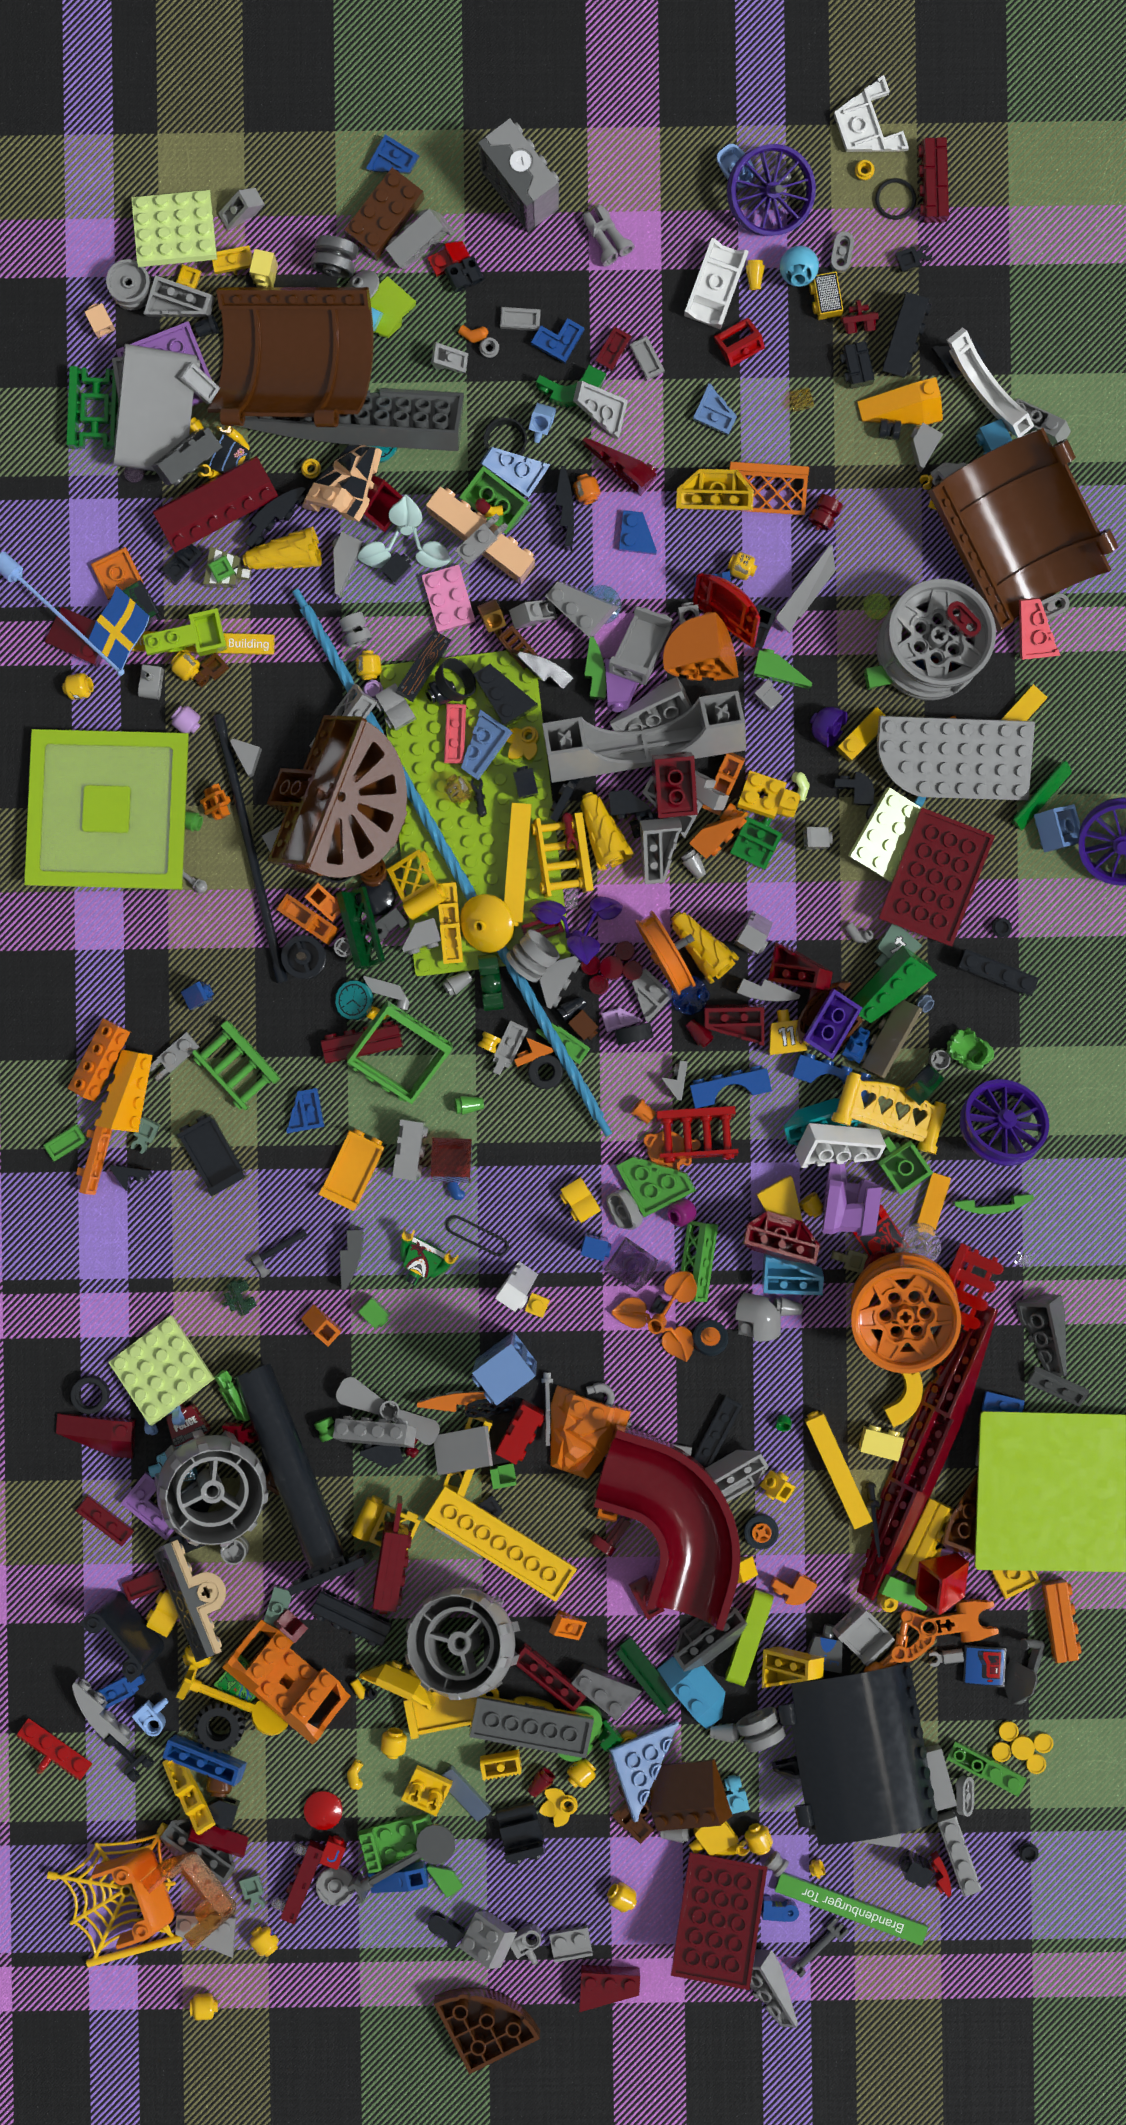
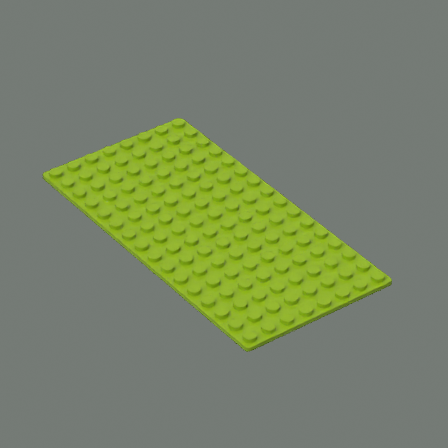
M506 650L441 658L414 702L405 698L416 720L397 731L394 727L390 729L386 721L385 724L388 740L395 748L415 789L420 794L431 817L442 832L445 842L457 858L476 895L491 894L504 902L512 803L532 804L523 923H518V927L514 926L512 938L506 945L510 951L513 950L516 944H520V939L524 936L521 926L538 920L530 912L532 906L542 901H555L564 907L565 903L563 889L551 891L552 896L549 898H544V894L540 892V882H542L536 838L531 832V824H533V820L536 818H540L541 825L555 823L550 818L553 813L550 811L553 802L542 725L543 719L538 678L528 668L524 670ZM448 658L462 661L470 668L473 674L491 664L538 704V708L506 727L509 730L512 728L523 729L527 726L534 727L539 734L538 741L536 742L538 748L536 755L531 760H528L524 755L519 759H509L508 751L511 744L506 742L480 777L483 781L482 792L485 794L484 804L487 810V814L484 817H480L477 814V804L473 798L475 793L471 786V780H474L473 785L479 789L478 786L481 782L462 770V764L444 763L446 704L466 705L464 757L471 743L480 710L502 724L477 681L474 694L462 701H450L441 706H436L428 701L425 693L427 685L435 680L436 670ZM414 662L382 665L380 683L383 690L395 683L399 687ZM443 668L444 677L454 683L456 692L464 695L465 688L461 678L454 671ZM532 734L526 736V739L532 738ZM528 766V769L533 768L538 795L519 800L513 772H517L516 768ZM460 777L464 780V783L468 787V790H466L465 792H463L464 790L461 789L462 784L458 780V778ZM457 790H460L459 792H457L458 794L456 796L452 797L453 793H455ZM407 797V815L399 833L401 858L404 859L418 849L421 852L425 851L430 860L427 864L436 882H455L456 880L449 870L445 859L441 856L430 833L423 825L415 807ZM556 831L542 832L544 844L557 842ZM558 850L545 852L547 863L560 862ZM418 857L412 860L410 868L419 869L420 860ZM409 870L407 881L414 883L417 872ZM561 870L548 871L550 883L562 881ZM422 873L419 885L424 886L430 880L427 874ZM456 882L460 917L461 910L467 899ZM405 884L406 896L412 893L414 885ZM438 905L414 920L409 918L410 932L416 923L434 918L441 937ZM562 920L564 932L547 938L559 953L560 957L557 960L571 956L567 949L568 939L566 938ZM541 923L526 930H535L550 924ZM559 926L539 933L544 935L559 930ZM461 931L463 962L443 964L442 943L438 942L439 946L427 949V946L419 948V953L413 954L415 974L417 976L478 970V956L496 954L497 951L487 953L475 949L466 941ZM498 955L499 967L506 966Z

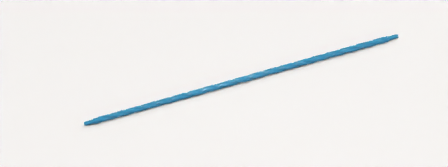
M299 588L295 589L292 593L301 607L302 615L307 620L310 629L322 646L325 655L348 693L354 685L351 674L338 656L336 648L323 630L322 624L314 610L307 604ZM370 712L366 717L367 722L383 733L375 716ZM403 767L406 778L407 797L415 807L419 818L430 833L434 844L445 859L449 870L468 901L476 896L475 890L461 869L451 848L445 842L442 832L431 817L427 806ZM505 946L497 951L498 955L506 965L517 988L521 991L525 1002L537 1019L540 1028L552 1045L562 1066L567 1071L578 1094L582 1097L593 1120L597 1121L605 1137L612 1134V1131L603 1118V1112L598 1107L589 1087L583 1081L574 1061L568 1055L564 1044L552 1027L544 1009L537 1001L529 983L507 960L506 955L509 950Z

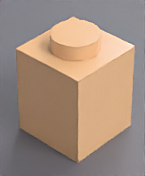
M102 303L93 304L85 311L98 338L116 330Z

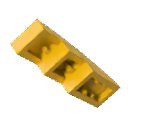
M456 881L437 883L438 885H443L447 891L446 900L438 905L443 964L463 962L457 884Z
M172 1760L163 1761L162 1764L173 1791L179 1797L185 1814L189 1816L195 1833L200 1835L216 1825L190 1769L176 1764Z

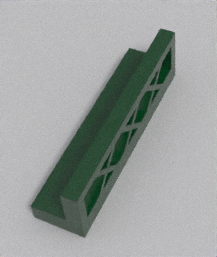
M360 887L351 892L341 891L337 893L336 897L355 968L368 969L384 962L385 958L366 887ZM361 893L362 901L358 905L355 896ZM363 912L366 913L367 916L365 924L361 921V915ZM367 931H370L372 935L370 942L366 940ZM372 949L376 951L378 958L373 961L370 955Z
M629 1636L615 1647L616 1654L665 1715L669 1712L668 1707L679 1699L671 1691L659 1671L638 1644Z

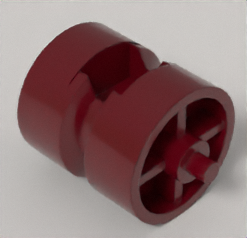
M825 494L820 495L817 501L818 509H814L808 518V521L816 526V531H819V529L831 531L835 523L833 517H838L843 508V504L836 500V495L833 494L832 497Z

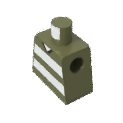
M210 547L203 582L205 587L237 588L239 579L250 581L252 569L243 568L240 557ZM226 555L235 574L218 583L208 564Z

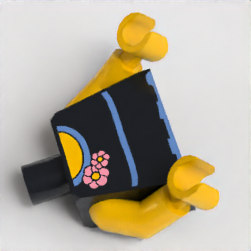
M217 426L218 431L226 432V435L223 434L219 441L222 448L214 453L209 465H200V467L205 469V474L198 472V476H208L212 480L251 459L250 446L244 437L231 426H225L224 429Z

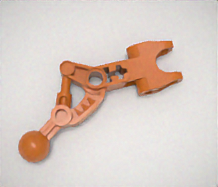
M960 1600L956 1603L957 1612L926 1616L907 1608L900 1611V1618L902 1619L900 1632L896 1634L895 1644L891 1647L890 1654L881 1662L870 1663L865 1667L864 1672L890 1667L897 1663L911 1662L925 1653L934 1644L936 1636L960 1632L961 1642H974L999 1634L997 1627L981 1626L978 1621L979 1614L982 1611L994 1607V1601ZM947 1619L952 1622V1624H949V1628H946L945 1625H937L936 1620H938L939 1624H945ZM926 1622L933 1623V1628L930 1631L923 1629ZM908 1625L919 1633V1638L910 1647H907L909 1637L907 1636Z

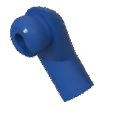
M452 1171L450 1177H461V1174ZM448 1182L447 1189L454 1200H462L465 1197V1192L460 1189L458 1182Z

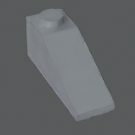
M341 532L340 536L335 537L332 547H334V581L337 598H341L358 561V553L365 546L363 541Z

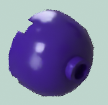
M826 707L815 713L811 719L814 738L827 747L833 746L843 732L840 730L842 724L846 725L847 712L836 707Z

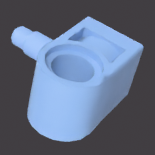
M538 402L532 413L529 430L535 431V443L540 442L542 434H548L556 413V408Z
M164 1698L154 1706L148 1699L131 1716L147 1735L157 1736L163 1730L166 1720L160 1711L168 1703V1700ZM150 1721H157L159 1727H152L150 1725Z

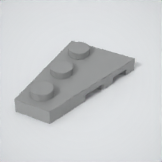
M177 1913L175 1935L233 1958L236 1916Z

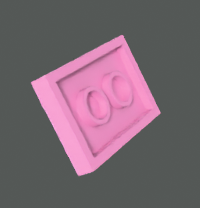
M459 565L422 575L438 633L476 622Z

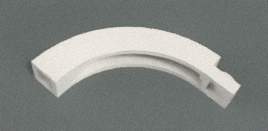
M962 327L947 340L951 348L949 352L956 365L991 413L998 420L1002 419L1005 427L1017 438L1023 436L1034 427L1028 412L1021 408L995 380L977 353L967 330Z

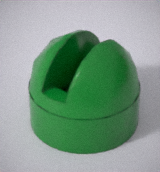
M785 1414L778 1416L776 1429L782 1432L789 1431L792 1427L791 1418Z

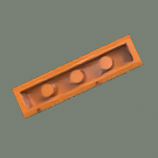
M1063 1578L1042 1581L1041 1585L1052 1659L1055 1663L1079 1660L1078 1654H1081V1646L1079 1642H1076L1075 1634H1078V1626L1076 1622H1073L1072 1615H1075V1607L1073 1603H1070L1069 1596L1073 1594L1071 1584H1068Z

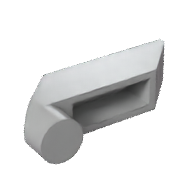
M363 976L373 993L398 999L397 1007L408 1010L410 1002L401 986Z

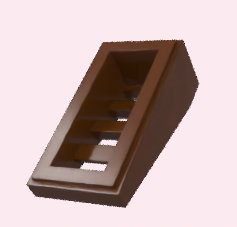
M513 625L498 637V642L524 670L527 667L512 652L514 650L519 651L524 646L526 648L523 650L524 652L537 655ZM513 634L514 637L507 643L505 640ZM518 640L520 643L512 649L511 646Z

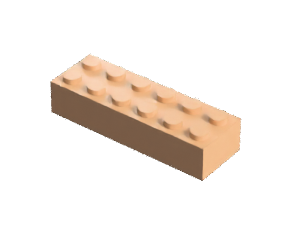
M439 487L426 504L428 514L463 541L467 540L480 526L486 524L487 518L480 512L474 513L466 501L461 500L460 502L457 500L455 493L448 488L444 490L442 487ZM493 524L489 529L494 533L498 526ZM501 534L498 540L482 556L521 585L535 567L534 554L526 548L521 549L517 545L518 542L511 536L507 538Z

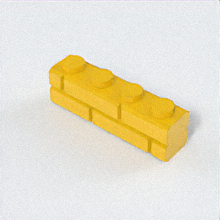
M929 1498L896 1570L917 1580L919 1561L935 1558L937 1554L935 1548L938 1542H942L944 1529L952 1515L953 1508L934 1498Z

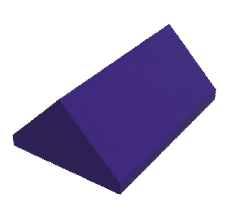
M832 988L803 1038L804 1043L833 1059L862 1007Z

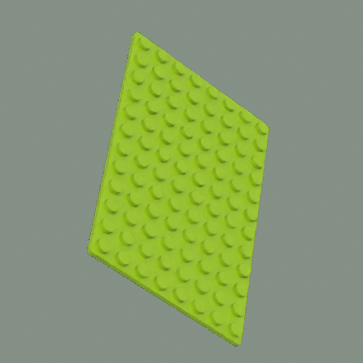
M982 1411L980 1413L974 1566L977 1570L1126 1572V1414Z

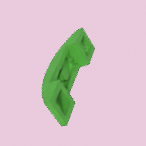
M1033 1194L1010 1195L1011 1203L975 1207V1200L967 1199L952 1201V1205L978 1214H999L1024 1206L1034 1199Z

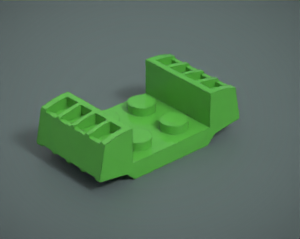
M430 1814L412 1815L357 1831L368 1873L382 1871L384 1865L395 1863L416 1851V1842L420 1831L426 1826L432 1825Z

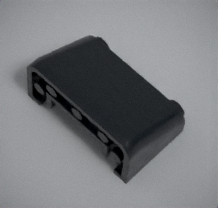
M120 1591L110 1593L80 1621L81 1625L90 1633H97L105 1627L130 1658L123 1664L122 1673L130 1683L139 1677L164 1650V1642L154 1630L146 1627L148 1622L131 1601L128 1602L125 1594Z

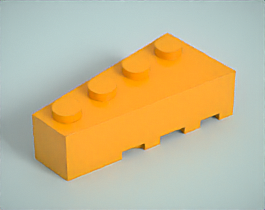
M128 1050L121 1051L113 1073L115 1075L114 1081L108 1086L107 1091L109 1094L107 1100L102 1102L100 1108L102 1113L100 1118L96 1119L94 1126L121 1131H139L152 1055Z

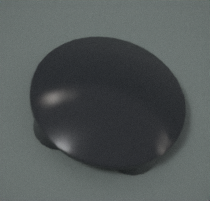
M384 880L381 885L375 887L367 886L363 882L359 886V888L366 887L373 916L387 914L394 906L396 899L395 890L387 880ZM361 893L356 895L358 905L362 901Z

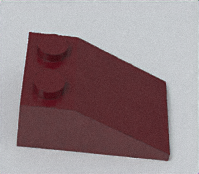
M61 607L59 613L89 639L96 621ZM58 616L56 617L44 642L98 668L102 657Z
M691 752L652 755V771L658 818L698 815L694 755Z

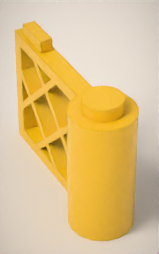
M419 849L387 869L403 902V908L412 920L445 901L447 895L444 886L437 884L427 864L430 860L426 852H421ZM416 857L420 860L418 870L410 868L412 860ZM400 867L405 868L402 880L397 879L394 873ZM409 870L417 872L414 883L407 881ZM422 873L427 874L430 880L424 886L419 885ZM406 883L414 885L412 893L408 896L404 893Z
M375 1495L367 1497L351 1534L360 1540L369 1541L381 1546V1541L375 1539L378 1531L384 1529V1526L380 1527L382 1522L383 1524L385 1523L384 1516L386 1512L394 1514L395 1509L383 1504V1499ZM407 1511V1513L401 1512L400 1517L402 1519H400V1523L406 1520L414 1522L412 1529L408 1530L411 1531L413 1539L421 1522L418 1519L419 1515L411 1511Z

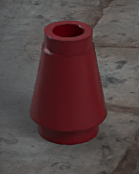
M695 1019L686 1025L698 1046L704 1048L714 1039L712 1032Z
M546 1767L539 1769L527 1789L529 1794L537 1797L554 1783L555 1775Z

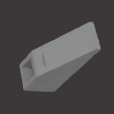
M1019 398L1015 401L1028 412L1034 427L1029 431L1033 432L1044 428L1051 444L1054 445L1061 440L1067 439L1071 433L1066 420Z

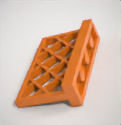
M730 462L729 470H738L755 491L753 497L758 494L765 502L760 508L753 507V510L743 512L805 515L809 475L808 466ZM756 476H761L766 482L759 490L750 482ZM775 477L781 478L785 482V485L779 491H776L770 484ZM785 478H792L789 482L785 480ZM794 479H803V488L796 492L790 483ZM769 485L775 494L766 501L759 492ZM786 486L795 494L787 502L779 494ZM776 495L784 503L779 509H773L768 503ZM797 497L802 502L801 511L792 510L788 503ZM767 505L770 509H764L763 507Z

